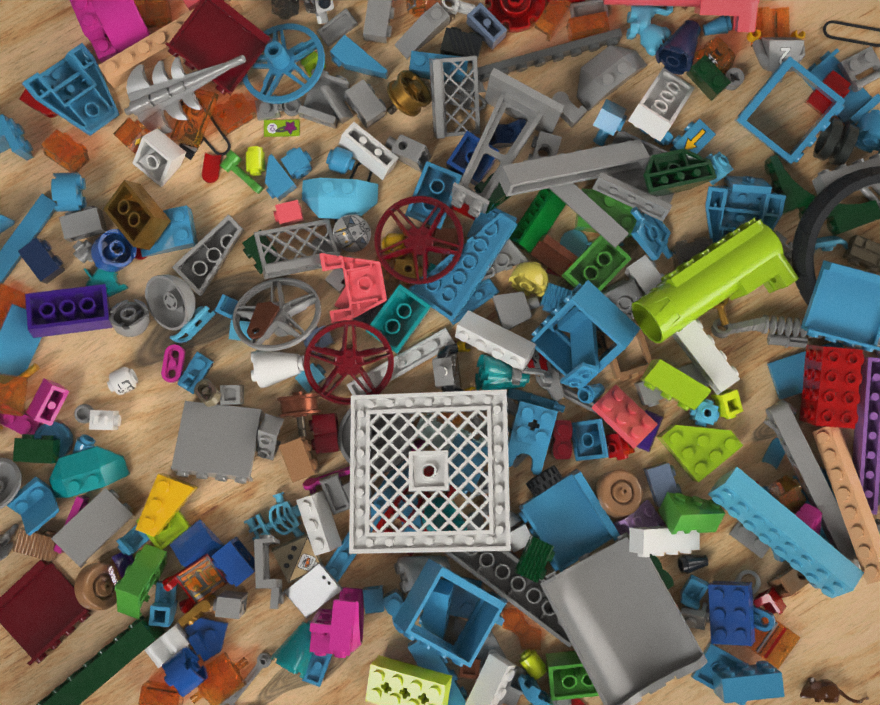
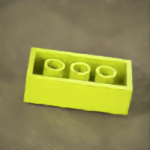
M378 655L370 664L365 701L378 705H448L452 676Z

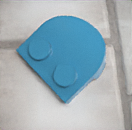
M522 673L520 674L518 683L524 696L533 705H554L549 694L540 689L533 677H530L528 674L525 676Z

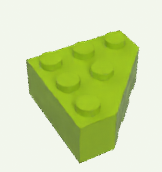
M670 425L657 436L689 477L698 483L743 446L731 430Z

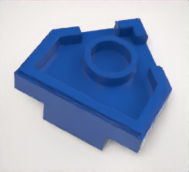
M201 617L192 625L184 628L189 636L187 638L196 654H200L204 662L222 651L228 623Z

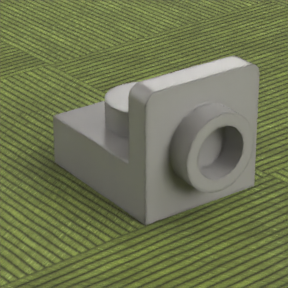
M255 100L258 121L281 118L280 111H283V104H271Z

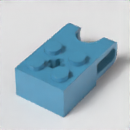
M518 401L508 439L509 467L513 465L516 456L528 454L532 458V473L534 475L541 474L558 411ZM533 419L537 420L538 426L530 429L531 427L528 426V423L533 422Z

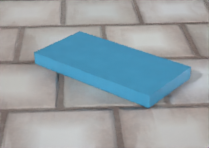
M11 304L0 328V383L3 384L10 382L28 369L42 338H33L27 326L26 309L15 304Z
M838 341L837 343L830 342L821 345L844 348L843 344ZM806 351L767 363L779 400L802 393Z

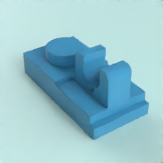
M196 352L177 382L178 385L195 394L194 388L196 384L205 378L214 361Z

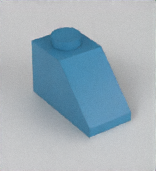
M272 154L269 155L265 184L268 186L266 191L272 199L276 197L281 201L297 187Z

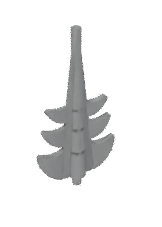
M240 55L225 63L186 74L180 57H176L171 67L172 79L168 77L165 71L164 61L160 60L155 65L152 73L153 85L146 77L144 65L140 64L132 70L128 77L126 89L130 103L129 107L125 108L124 111L126 115H136L141 124L150 131L158 128L164 134L171 133L173 129L165 119L164 110L175 119L188 120L189 117L183 111L180 100H183L192 109L201 110L202 106L196 99L194 91L229 69L245 63L246 59L244 55Z

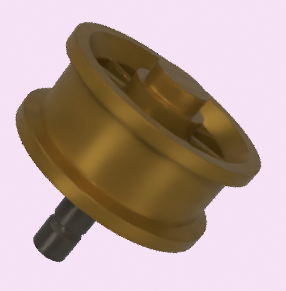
M401 71L397 76V80H392L387 85V93L393 103L387 109L391 115L399 109L402 113L414 117L420 113L421 107H426L431 103V93L427 85L418 75L411 71Z

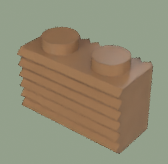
M24 527L19 528L13 552L49 562L57 558L58 552L53 551L56 543L51 538L57 532L38 530L29 536L26 534Z

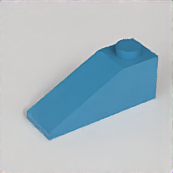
M345 34L330 50L331 61L338 67L342 66L346 70L383 79L389 77L388 70Z

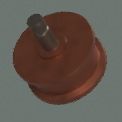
M303 391L292 392V396L277 398L281 407L279 417H297L299 437L307 436L304 416L321 413L317 403V397L320 396L319 393L304 394Z

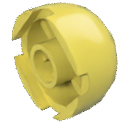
M523 262L515 267L509 282L512 281L511 286L516 291H524L526 296L536 294L538 298L542 297L547 289L548 275L538 262Z

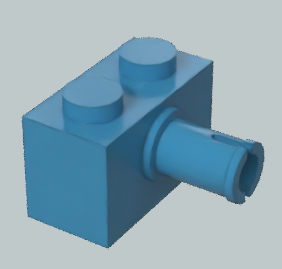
M608 99L605 100L593 126L599 128L596 137L593 139L596 144L604 146L609 134L614 136L616 130L621 131L627 118L624 115L626 108Z

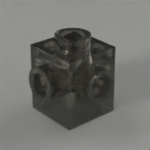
M271 0L272 14L278 15L279 18L290 19L292 16L298 15L299 0Z

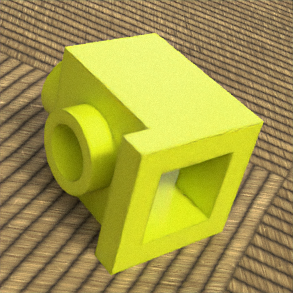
M726 389L719 395L716 393L711 394L715 405L719 406V417L733 419L737 417L736 414L743 412L738 389Z

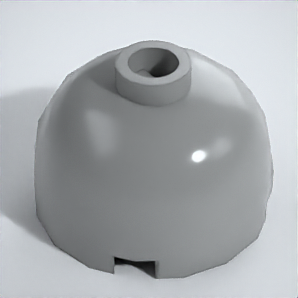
M134 299L135 302L121 301L110 311L109 321L118 334L124 337L138 336L149 325L150 316L148 308L144 302L138 299Z

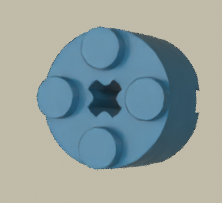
M873 109L870 113L863 114L856 125L859 127V136L855 146L869 153L876 150L879 151V154L880 111Z
M78 172L53 173L56 179L51 180L52 200L57 201L58 206H54L56 212L82 211V208L87 207L86 197L82 195V190L86 189L85 178H82Z

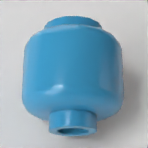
M337 146L334 150L330 149L326 164H328L330 170L344 175L348 170L352 171L355 160L352 159L353 153Z

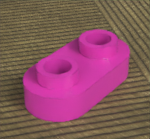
M173 344L165 350L161 375L166 382L175 383L182 376L185 361V350L183 347ZM175 351H178L179 356L177 358H174L173 353ZM171 370H175L176 372L175 376L173 377L170 376Z

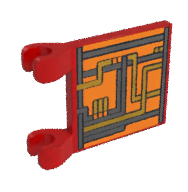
M208 553L177 574L167 577L162 581L163 588L166 591L172 590L179 583L189 596V598L179 602L180 610L184 614L189 612L195 604L228 583L221 571L215 567Z

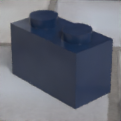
M36 237L18 250V252L39 281L48 284L65 271L62 266L64 263L58 255L54 256L51 251L52 246L46 240Z

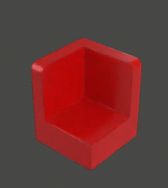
M774 587L757 594L753 600L756 608L763 605L765 610L772 614L778 613L780 615L787 607Z

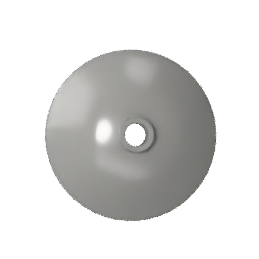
M1 457L0 509L14 499L22 482V474L17 464L10 459Z

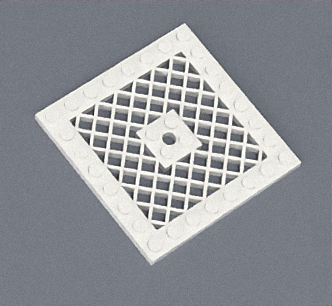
M507 390L351 395L349 554L511 551ZM481 411H487V417ZM454 412L448 419L442 414ZM461 412L473 413L467 418ZM424 413H434L429 419L423 415ZM403 414L414 415L408 420ZM459 414L465 421L457 428L451 421ZM477 414L484 419L478 428L471 422ZM384 415H394V417L389 421ZM440 415L445 422L437 429L432 422ZM420 416L426 422L418 430L412 423ZM382 417L387 424L379 431L374 424ZM399 417H402L406 423L398 430L393 423ZM467 424L475 429L468 438L461 432ZM486 424L487 436L483 432H481V430L485 427ZM430 425L436 432L428 439L422 432ZM448 425L455 430L449 438L442 433ZM391 426L397 433L388 440L383 434ZM411 426L416 433L408 440L402 433ZM371 427L377 432V434L372 439ZM478 433L485 439L479 447L471 441ZM460 434L465 441L457 448L451 441ZM420 435L426 442L418 449L412 442ZM438 435L446 440L439 448L432 443ZM399 436L406 441L400 449L393 445ZM382 437L387 443L379 450L374 443ZM468 443L475 449L469 457L462 452V449ZM487 443L488 457L481 451ZM430 444L436 451H424V449ZM448 444L456 450L450 457L449 451L443 450ZM410 445L416 451H410L408 459L403 452ZM391 446L396 453L389 460L383 453ZM371 447L377 452L372 459ZM478 453L486 459L479 467L471 461ZM458 454L465 459L459 468L451 462ZM401 455L407 462L398 469L393 462ZM381 456L387 463L379 470L373 463ZM468 463L476 469L469 477L462 472ZM449 464H450L454 469H456V471H455L450 477H449ZM487 464L488 476L481 471ZM391 465L397 472L388 479L383 472ZM371 466L377 471V473L372 478ZM408 466L409 479L402 473ZM427 466L434 468V474L430 477L424 475V469ZM460 473L466 481L458 488L452 480ZM478 473L486 479L479 487L471 481ZM399 475L407 481L400 489L393 484ZM382 476L387 482L379 490L373 483ZM450 483L456 491L448 498L442 491H449ZM468 483L476 489L469 498L462 492ZM487 484L489 487V497L482 491ZM391 485L397 492L388 499L383 492ZM371 486L377 491V493L372 498ZM408 486L409 492H415L409 499L402 493ZM422 492L435 493L428 499ZM460 493L466 501L458 508L452 500ZM478 493L487 499L480 507L472 502ZM420 494L426 502L418 509L412 502ZM439 494L446 499L440 508L432 502ZM381 495L387 502L379 510L373 502ZM399 495L407 501L400 509L393 504ZM449 503L456 509V512L450 518L442 512ZM470 503L476 511L468 518L462 510ZM488 503L489 517L482 511ZM430 504L436 512L428 519L422 511ZM391 505L397 512L388 519L383 512ZM409 505L416 510L410 519L402 513ZM371 507L377 512L372 518ZM459 513L467 520L460 528L452 522ZM479 513L487 519L480 528L472 522ZM439 514L446 520L440 528L432 522ZM399 515L407 521L400 529L393 524ZM419 515L426 520L420 529L412 523ZM379 516L386 521V524L380 530L373 524ZM469 523L476 529L463 531ZM430 524L436 531L424 530ZM451 524L457 531L443 530ZM489 524V530H483ZM411 525L417 532L403 531ZM391 526L396 532L384 531ZM371 527H372L376 532L371 533Z

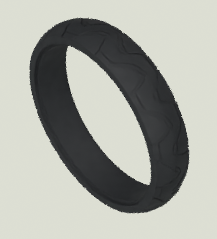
M880 166L856 170L836 179L813 199L801 217L793 240L792 268L799 277L795 283L807 305H809L817 281L814 270V250L824 221L830 212L851 193L863 187L880 183Z

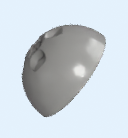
M170 274L154 276L147 282L145 298L153 318L168 330H179L191 320L196 306L195 296L191 287L183 279Z

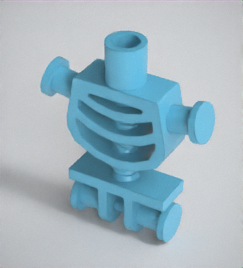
M284 492L272 495L275 497L277 504L269 510L270 522L265 523L261 513L255 516L259 522L258 526L254 521L255 517L244 521L250 528L248 530L249 533L254 532L255 537L252 538L253 541L254 539H260L259 535H272L269 531L271 529H274L281 535H287L292 531L296 538L305 534V532L298 528L301 524L298 518L301 516L298 505L292 506L289 500L284 501ZM281 506H283V513H284V514H282V515H281ZM276 509L277 518L274 519L273 511ZM281 524L287 530H282L278 525ZM260 527H261L262 530H263V533H261V534H259V532H258V530H257V529H259Z

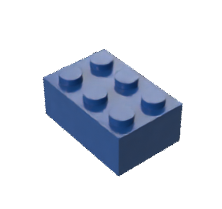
M712 581L708 584L711 644L752 646L755 642L752 582Z

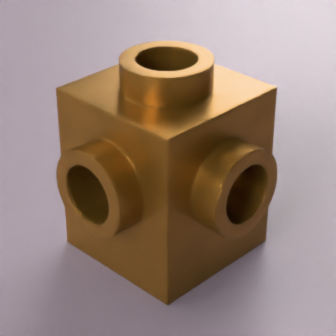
M413 257L396 259L395 271L406 277L416 278ZM418 260L419 277H422L423 266H419ZM402 281V284L404 285H414Z

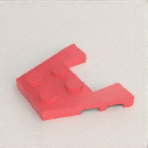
M320 253L322 271L343 269L349 301V308L330 311L331 323L352 320L387 301L382 268L379 261Z

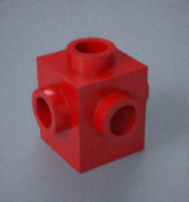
M617 432L605 435L608 458L616 457L617 461L628 458V454L635 452L634 448Z

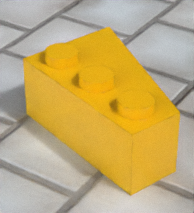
M165 473L157 474L135 530L153 537L159 535L199 487Z

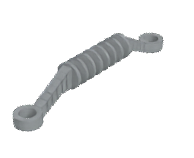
M768 315L732 324L729 322L728 325L723 326L726 329L725 331L717 328V326H722L718 318L711 327L713 335L718 338H726L730 334L751 330L766 334L768 329L772 335L775 334L776 329L778 335H782L784 330L786 336H790L791 332L794 337H797L799 332L801 337H805L807 331L801 329L803 319L801 324L799 318H795L792 321V318L788 317L785 322L783 316L779 317L778 322L776 316H772L769 321ZM855 345V348L847 346L852 349H861L860 345Z

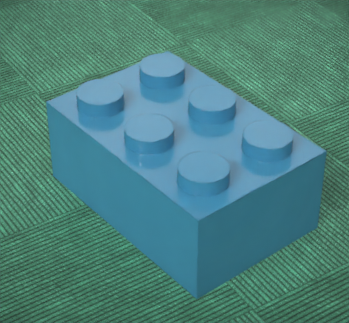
M758 661L755 665L739 663L736 667L720 665L717 666V669H711L714 693L724 703L785 697L782 672L768 663V661Z

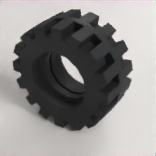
M553 465L541 472L540 475L530 479L526 485L535 497L557 484L563 477L556 466Z

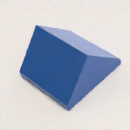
M199 519L174 539L170 546L181 565L187 567L207 553L211 557L224 544Z

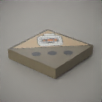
M307 533L272 548V552L288 583L301 578L320 562L324 566L320 556L314 555Z

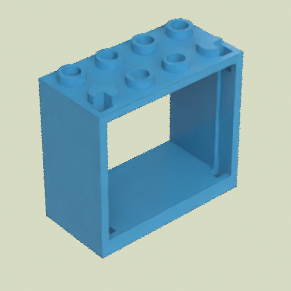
M789 56L734 121L787 163L792 164L793 162L797 163L804 155L802 151L805 147H811L817 140L816 135L818 132L825 131L831 124L830 118L835 115L837 116L844 109L843 103L846 100ZM791 69L832 101V104L788 154L750 124L747 119L786 72Z

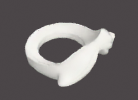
M752 570L741 571L734 581L741 582V578L745 574H752L756 580V584L752 588L754 600V595L761 586L760 577Z

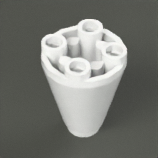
M262 350L251 352V361L254 368L251 371V378L253 382L257 381L260 388H267L304 371V355Z

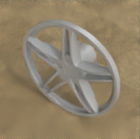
M293 278L271 279L254 286L241 297L234 309L233 326L240 340L251 348L262 351L283 350L300 343L313 332L321 317V302L316 291L309 284ZM282 285L299 287L309 294L285 303ZM274 286H277L279 298L278 302H274ZM271 287L270 301L279 306L280 311L261 338L250 340L243 334L240 328V317L251 320L256 306H245L246 303L257 293ZM315 303L313 321L304 331L292 319V316L306 310V307ZM292 325H293L297 330H299L302 334L300 335L298 332H296V331L293 329ZM273 333L279 337L287 335L295 337V339L283 344H262Z

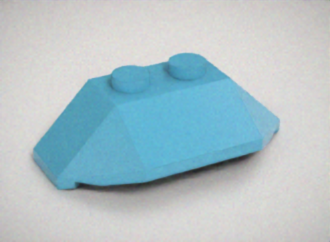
M314 178L303 180L302 200L318 218L340 219L345 215L353 214L363 216L378 203L379 184L358 179Z

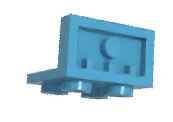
M34 477L23 486L7 505L21 515L26 534L29 536L38 531L60 511L52 487L38 477Z

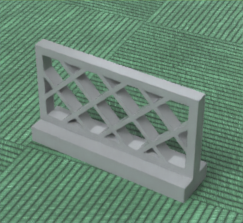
M477 56L429 58L434 137L440 139L464 135L467 129L463 125L470 117L475 121V130L468 131L472 134H480ZM472 60V69L467 74L460 67L465 61ZM444 62H451L455 66V69L449 76L443 71ZM458 69L465 75V78L459 85L451 78ZM467 79L473 82V89L469 94L461 87ZM449 80L457 86L450 95L444 89L445 84ZM459 89L467 95L460 104L452 98ZM469 98L474 102V108L470 113L462 107ZM450 99L458 106L451 115L446 111L445 107ZM460 108L467 114L461 123L453 117ZM453 119L459 126L453 132H447V124Z
M329 219L254 232L264 279L321 269L320 254H316L317 252L340 256L333 238ZM318 226H326L327 233L325 236L315 231ZM300 229L310 232L306 240L296 235ZM286 232L291 236L287 243L278 238L280 233ZM312 234L322 240L318 247L308 242ZM268 236L273 240L267 247L261 243L259 237ZM293 238L303 243L299 251L289 245ZM275 241L284 246L280 254L270 249ZM323 242L331 245V252H324L319 249ZM305 245L315 250L312 255L306 256L301 252ZM286 249L296 253L293 259L288 260L282 256ZM268 252L278 257L275 262L266 264L265 256Z

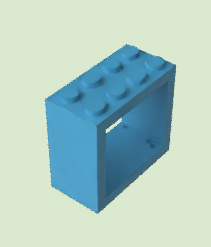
M589 280L583 285L579 283L566 296L561 304L533 331L531 335L534 337L530 340L536 344L535 349L564 376L573 370L571 340L561 330H557L555 325L574 305L614 341L598 357L599 371L577 387L579 390L624 351L641 329Z
M429 558L393 622L398 626L397 630L402 632L408 639L412 641L414 639L420 642V645L429 650L432 648L438 655L445 659L447 657L450 658L453 663L460 667L464 664L471 668L506 603ZM441 576L480 598L454 645L414 624Z

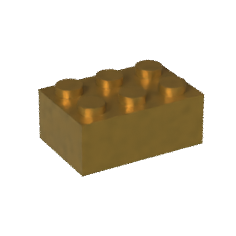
M127 180L121 183L103 208L131 245L136 248L150 250L171 222L141 184Z

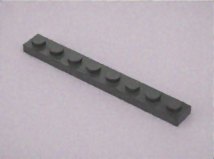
M621 29L611 30L478 67V80L480 82L488 81L494 68L508 75L509 72L515 70L517 72L525 71L533 65L535 67L543 66L551 60L558 62L569 55L576 57L587 50L594 52L605 45L607 47L610 45L615 46L622 37Z

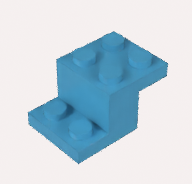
M1 114L0 153L11 148L12 152L27 161L34 158L31 153L33 148L29 141L25 140L23 136L25 132L19 123L16 124L12 118L9 119Z

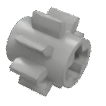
M78 240L73 246L75 249L73 255L83 263L87 260L92 263L91 248L93 244L88 240L84 242Z

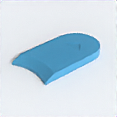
M774 438L771 441L762 459V462L771 464L776 470L785 454L778 438Z

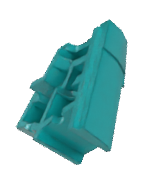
M97 268L92 274L88 269H83L90 277L86 282V286L106 284L108 297L128 289L127 285H120L116 272H107Z

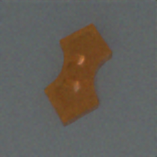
M503 608V618L505 621L502 628L510 630L517 635L520 640L521 649L541 650V629L529 625L521 610Z

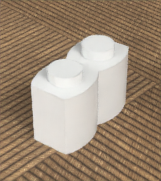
M177 623L144 651L155 665L160 668L165 661L179 650L186 647L190 648L188 645L190 642L187 639L189 636L180 624Z

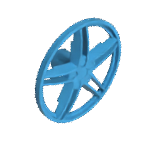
M287 23L276 25L264 31L266 35L273 33L272 42L266 45L264 49L265 55H261L252 66L255 69H269L263 81L264 85L261 91L258 92L253 88L247 74L243 78L244 85L255 98L266 103L282 104L300 98L316 84L324 68V48L317 35L305 26ZM283 30H298L307 34L311 39L287 49ZM277 31H280L281 43H279ZM317 49V65L313 75L309 78L295 63ZM295 70L300 76H302L307 81V83L304 84L297 77L291 74V72ZM284 74L302 86L287 95L271 96Z

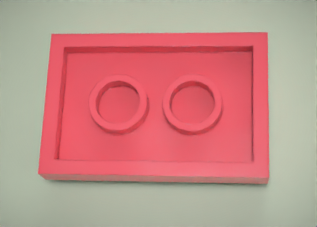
M617 385L611 388L592 406V409L634 449L658 425Z

